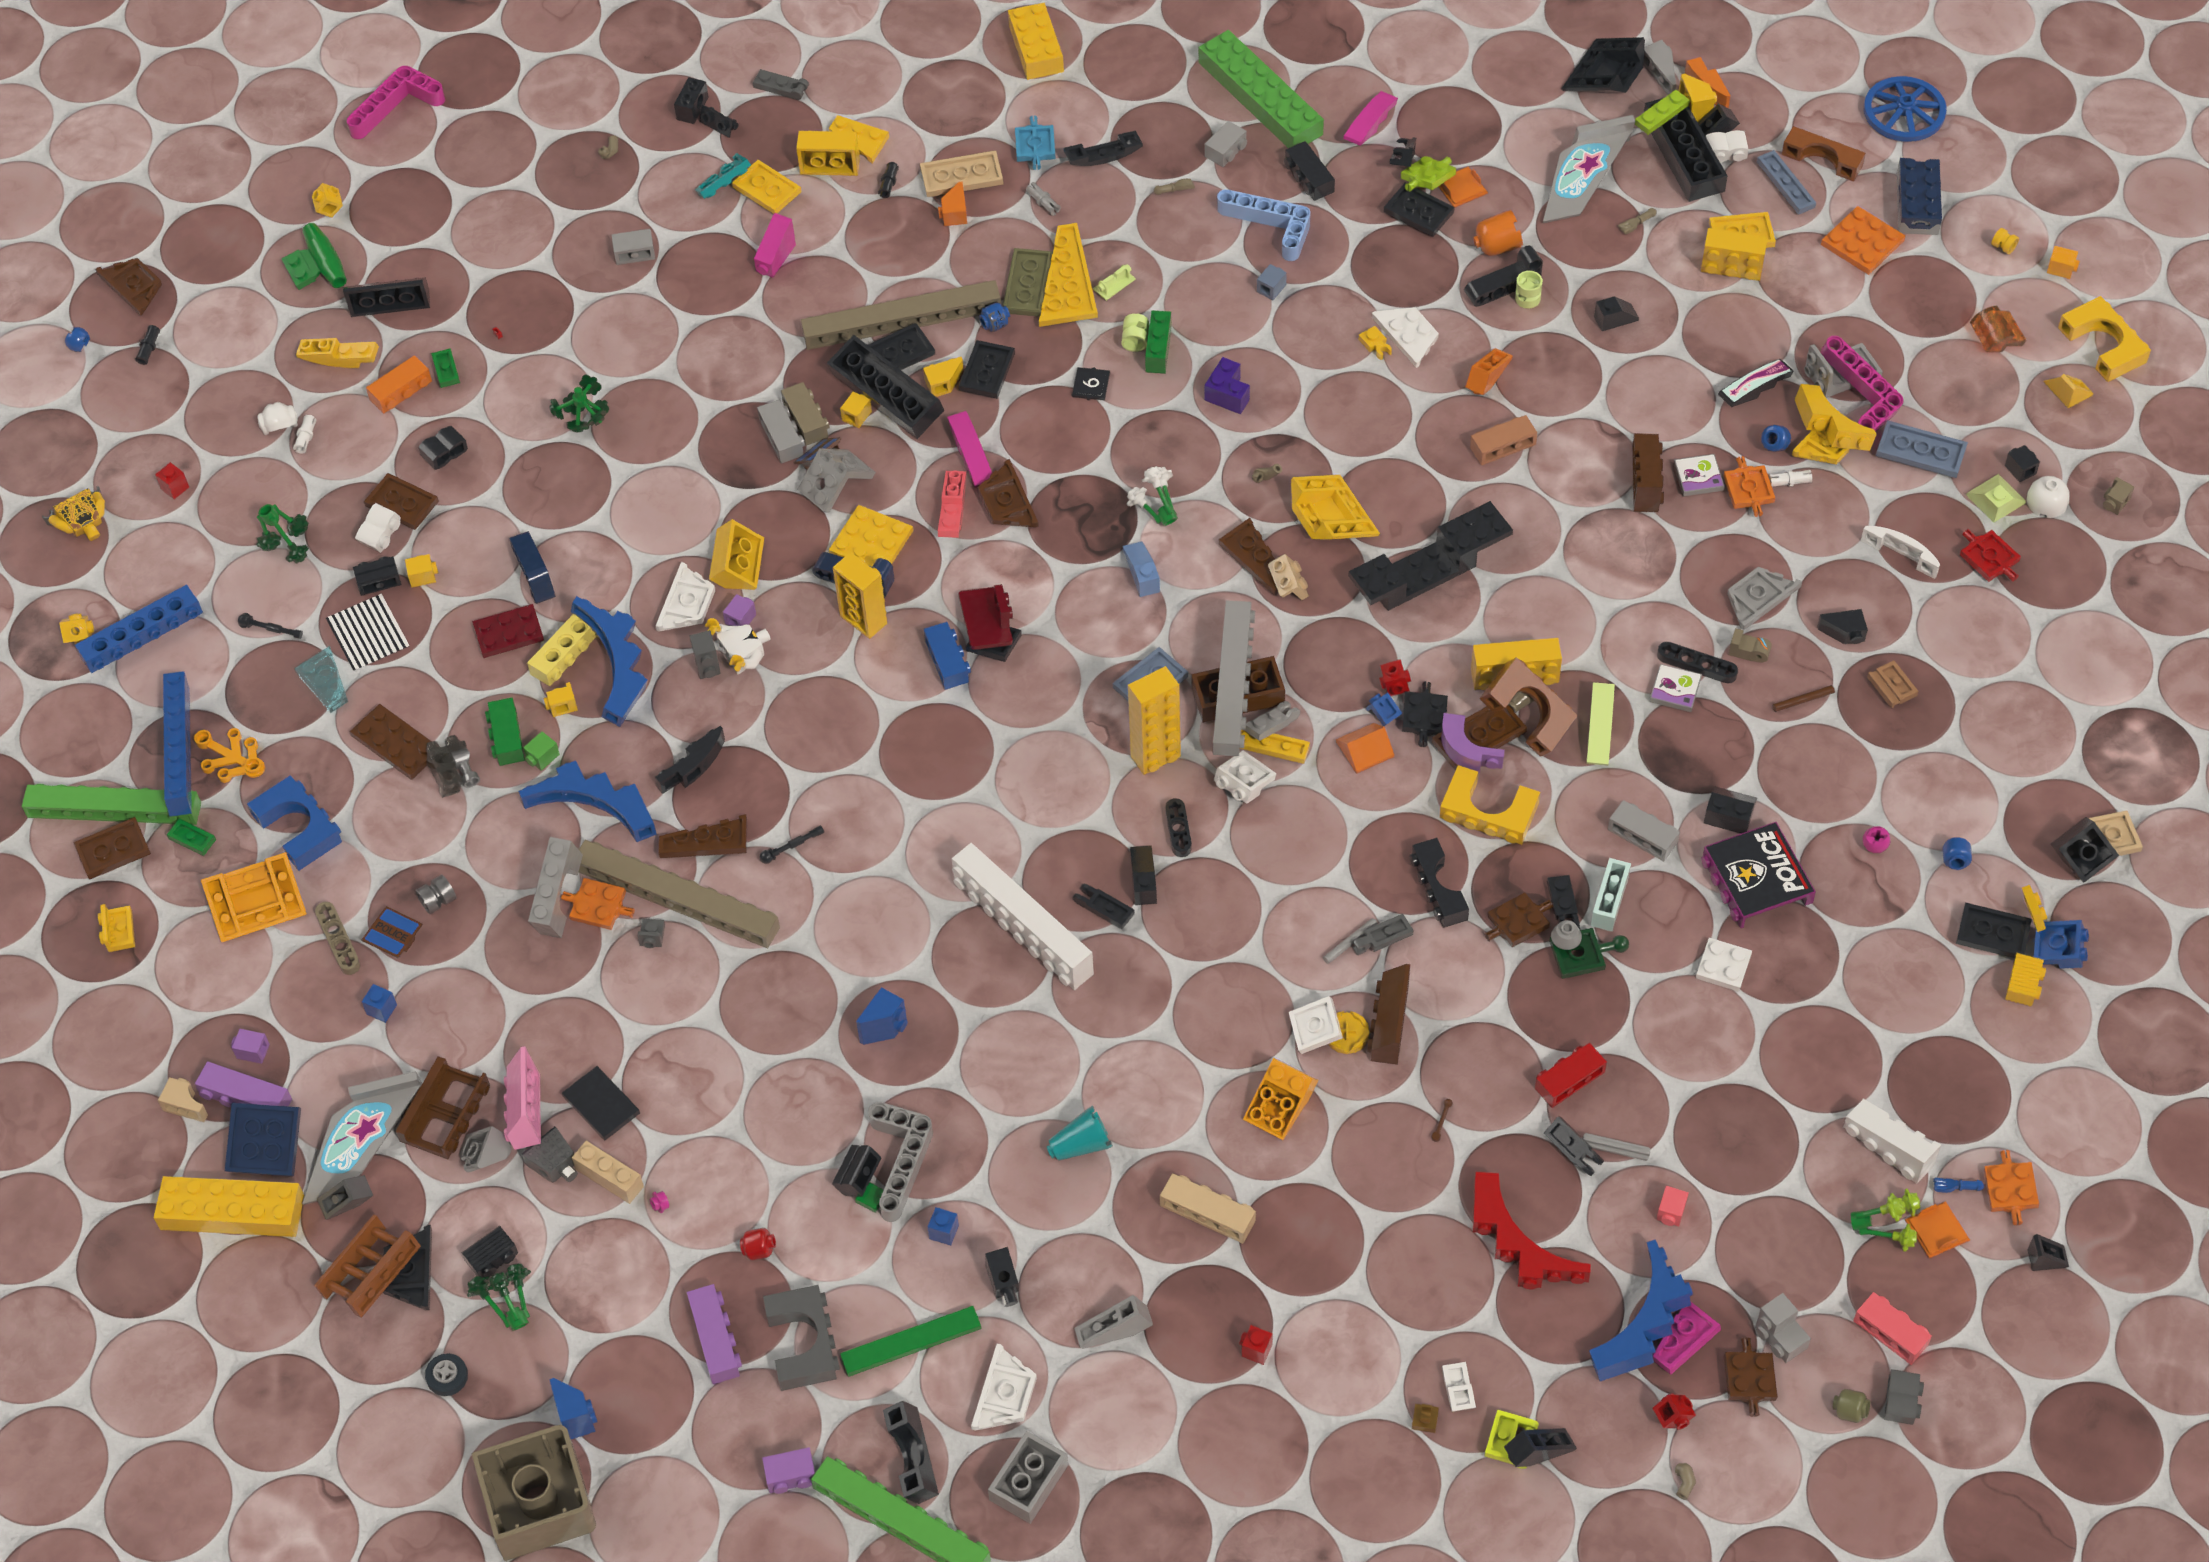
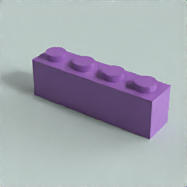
M208 1061L195 1082V1086L202 1098L217 1100L226 1107H231L232 1103L289 1106L292 1101L291 1095L286 1088Z
M712 1284L687 1292L712 1384L739 1377L738 1368L742 1367L739 1353H733L732 1347L736 1346L733 1332H727L726 1326L730 1325L727 1311L723 1313L720 1306L725 1305L721 1291L716 1292L715 1286Z

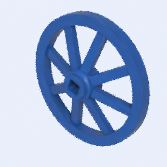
M1907 76L1891 77L1876 83L1868 91L1864 102V115L1869 125L1887 138L1904 142L1919 141L1934 135L1942 127L1947 111L1946 102L1942 94L1934 86L1921 79ZM1903 86L1914 87L1917 90L1912 94H1907ZM1890 87H1895L1899 96L1888 94L1882 91ZM1925 92L1935 102L1916 99ZM1874 97L1893 102L1876 108L1871 107ZM1919 107L1938 109L1939 116L1936 121ZM1896 110L1886 125L1882 124L1875 117L1876 114ZM1915 113L1930 126L1923 130L1915 131L1912 114ZM1900 116H1906L1909 132L1897 131L1891 128Z

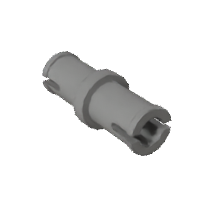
M1035 182L1031 183L1033 188L1028 185L1026 192L1036 200L1039 206H1043L1052 216L1056 215L1054 210L1057 213L1060 211V205L1050 198L1048 192H1044Z

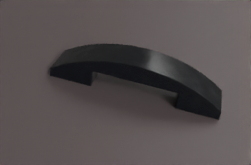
M1135 130L1119 134L1116 141L1084 148L1082 144L1065 147L1064 152L1072 165L1094 166L1126 157L1143 147V143Z

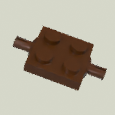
M1526 893L1507 901L1488 912V918L1495 928L1484 933L1487 941L1501 936L1507 940L1512 948L1550 928V922L1543 915V912L1553 908L1550 900H1547L1537 905Z
M1746 1337L1741 1339V1352H1725L1724 1354L1728 1400H1740L1748 1403L1749 1416L1753 1417L1754 1415V1417L1760 1415L1759 1402L1776 1401L1778 1398L1773 1353L1752 1351L1751 1338L1748 1337L1746 1340Z

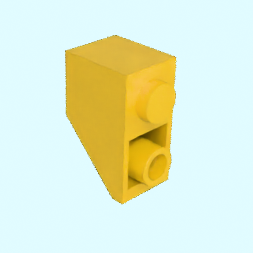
M962 357L949 359L948 361L923 368L924 381L929 392L936 397L952 392L964 372Z

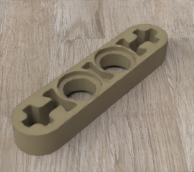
M330 902L318 904L315 914L341 971L346 975L355 974L360 969V962L334 905ZM326 910L328 911L331 918L329 920L326 919L323 913ZM330 927H340L338 932L334 934L328 933ZM339 943L347 944L346 949L341 951L336 950V946ZM349 956L352 963L351 966L348 967L344 957Z

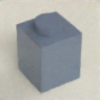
M1270 264L1257 279V293L1274 300L1286 286L1287 272Z

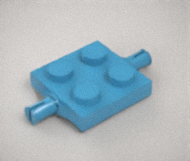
M1032 115L1029 118L1030 125L1015 127L1017 162L1033 161V169L1036 170L1037 164V168L1040 170V160L1056 159L1053 125H1038V117L1034 115L1033 121Z

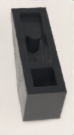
M1152 845L1130 847L1135 905L1157 904Z
M1566 1428L1523 1430L1504 1446L1509 1460L1515 1467L1532 1466L1577 1449Z

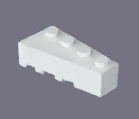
M1865 1099L1846 1116L1843 1126L1849 1135L1857 1137L1870 1151H1875L1888 1165L1896 1167L1906 1179L1912 1180L1916 1184L1934 1166L1941 1144L1936 1141L1931 1144L1924 1140L1925 1135L1921 1132L1916 1131L1913 1133L1906 1128V1123L1901 1120L1889 1119L1887 1112Z

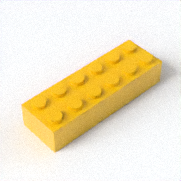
M1165 666L1128 684L1131 758L1143 775L1155 772L1161 766L1172 763L1181 757L1179 684Z
M163 1176L154 1220L160 1230L296 1237L305 1195L299 1183Z

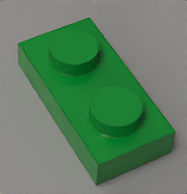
M451 348L431 353L440 387L459 384L460 380Z
M178 819L167 833L169 840L202 856L207 853L216 841L213 834L182 819Z

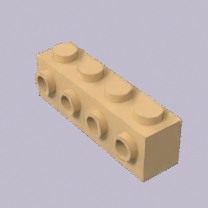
M1172 1173L1160 1194L1161 1207L1242 1244L1245 1242L1256 1221V1211L1251 1206L1244 1203L1239 1204L1225 1194L1219 1195L1205 1185L1199 1186L1183 1175L1177 1176Z

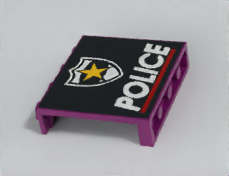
M1777 822L1704 847L1703 856L1701 857L1702 864L1711 873L1712 883L1714 886H1718L1723 903L1729 906L1731 917L1734 922L1737 921L1740 928H1744L1746 918L1801 899L1805 906L1813 903L1816 891Z

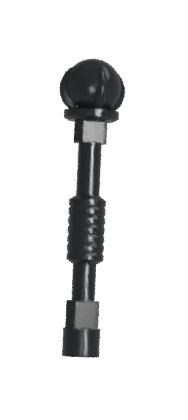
M248 613L241 614L237 620L241 628L258 626L265 628L267 631L289 634L298 639H301L303 635L301 630L283 628L281 625L256 621Z
M820 825L809 831V833L788 841L787 844L779 848L764 850L760 853L759 859L762 863L769 864L772 860H776V856L780 855V853L803 844L804 841L811 837L814 838L823 834L824 829Z

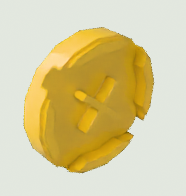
M1342 1011L1336 1013L1343 1038L1329 1043L1330 1048L1343 1054L1356 1053L1363 1049L1368 1043L1370 1034L1367 1021L1356 1012L1344 1013Z

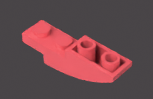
M954 470L946 471L938 537L959 538L964 510L966 471Z

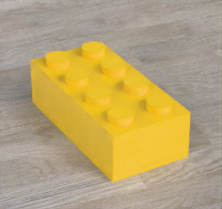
M1045 2L1008 10L1009 28L1027 80L1064 72L1063 55Z
M850 552L833 567L839 612L844 620L870 639L887 624L882 576L876 568L868 566L862 557H857Z
M1549 638L1473 645L1471 673L1474 690H1486L1505 663L1516 657L1522 660L1534 674L1538 675L1544 684L1559 683L1562 664L1559 639Z

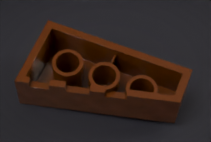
M1634 433L1632 443L1633 512H1659L1660 504L1664 503V492H1662L1664 476L1661 473L1663 471V459H1660L1663 443L1659 442V434Z

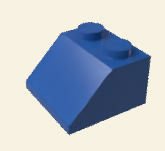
M882 987L856 1021L861 1044L865 1045L893 1039L899 1032L904 1031L908 1023L904 999Z
M555 1378L549 1379L561 1424L567 1428L570 1438L574 1439L596 1432L593 1423L598 1421L591 1400H586L582 1391Z

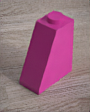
M774 213L754 257L756 272H759L761 275L773 278L796 246L791 218Z

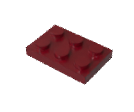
M533 604L472 621L483 658L544 641Z

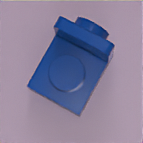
M1388 692L1382 697L1378 693L1368 700L1371 704L1366 707V710L1372 709L1383 726L1402 714Z

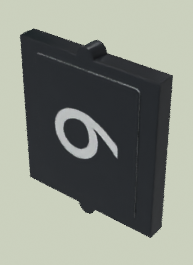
M1077 367L1072 397L1084 398L1088 401L1090 399L1105 401L1110 370H1100L1095 367L1092 369Z

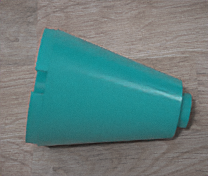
M1091 1106L1048 1140L1050 1145L1046 1147L1051 1158L1056 1157L1060 1161L1106 1150L1113 1147L1107 1137L1108 1133L1098 1113L1095 1112L1094 1106Z

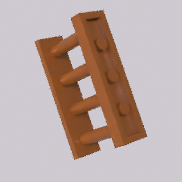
M373 1214L314 1286L326 1300L333 1292L346 1298V1303L353 1313L362 1318L421 1245L413 1234L406 1230L399 1238L385 1232V1226ZM377 1239L392 1245L384 1256L370 1249ZM363 1256L377 1263L369 1274L355 1267ZM348 1274L362 1281L354 1292L340 1285Z

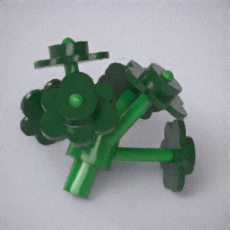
M587 374L583 375L582 380L579 382L581 387H576L574 392L569 393L567 397L563 398V404L559 405L556 399L550 400V411L558 419H564L562 409L566 413L571 412L572 415H576V420L567 422V428L577 433L588 430L590 425H599L605 419L604 416L609 412L606 400H597L593 403L587 399L586 394L596 395L602 388L601 384L597 382L596 377H590ZM585 408L591 414V419L588 422L580 421V414Z

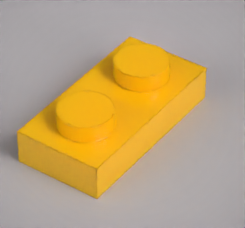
M2030 885L2021 887L2025 903L2037 932L2045 930L2044 920H2047V915L2044 907L2039 908V905L2042 904L2038 892L2033 893Z

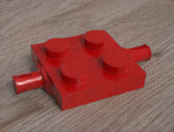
M1969 529L1963 532L1962 536L1970 544L1960 551V556L1988 582L2002 574H2005L2012 582L2018 578L2019 575L2011 567L2020 561L2021 556L1993 530L1977 537Z

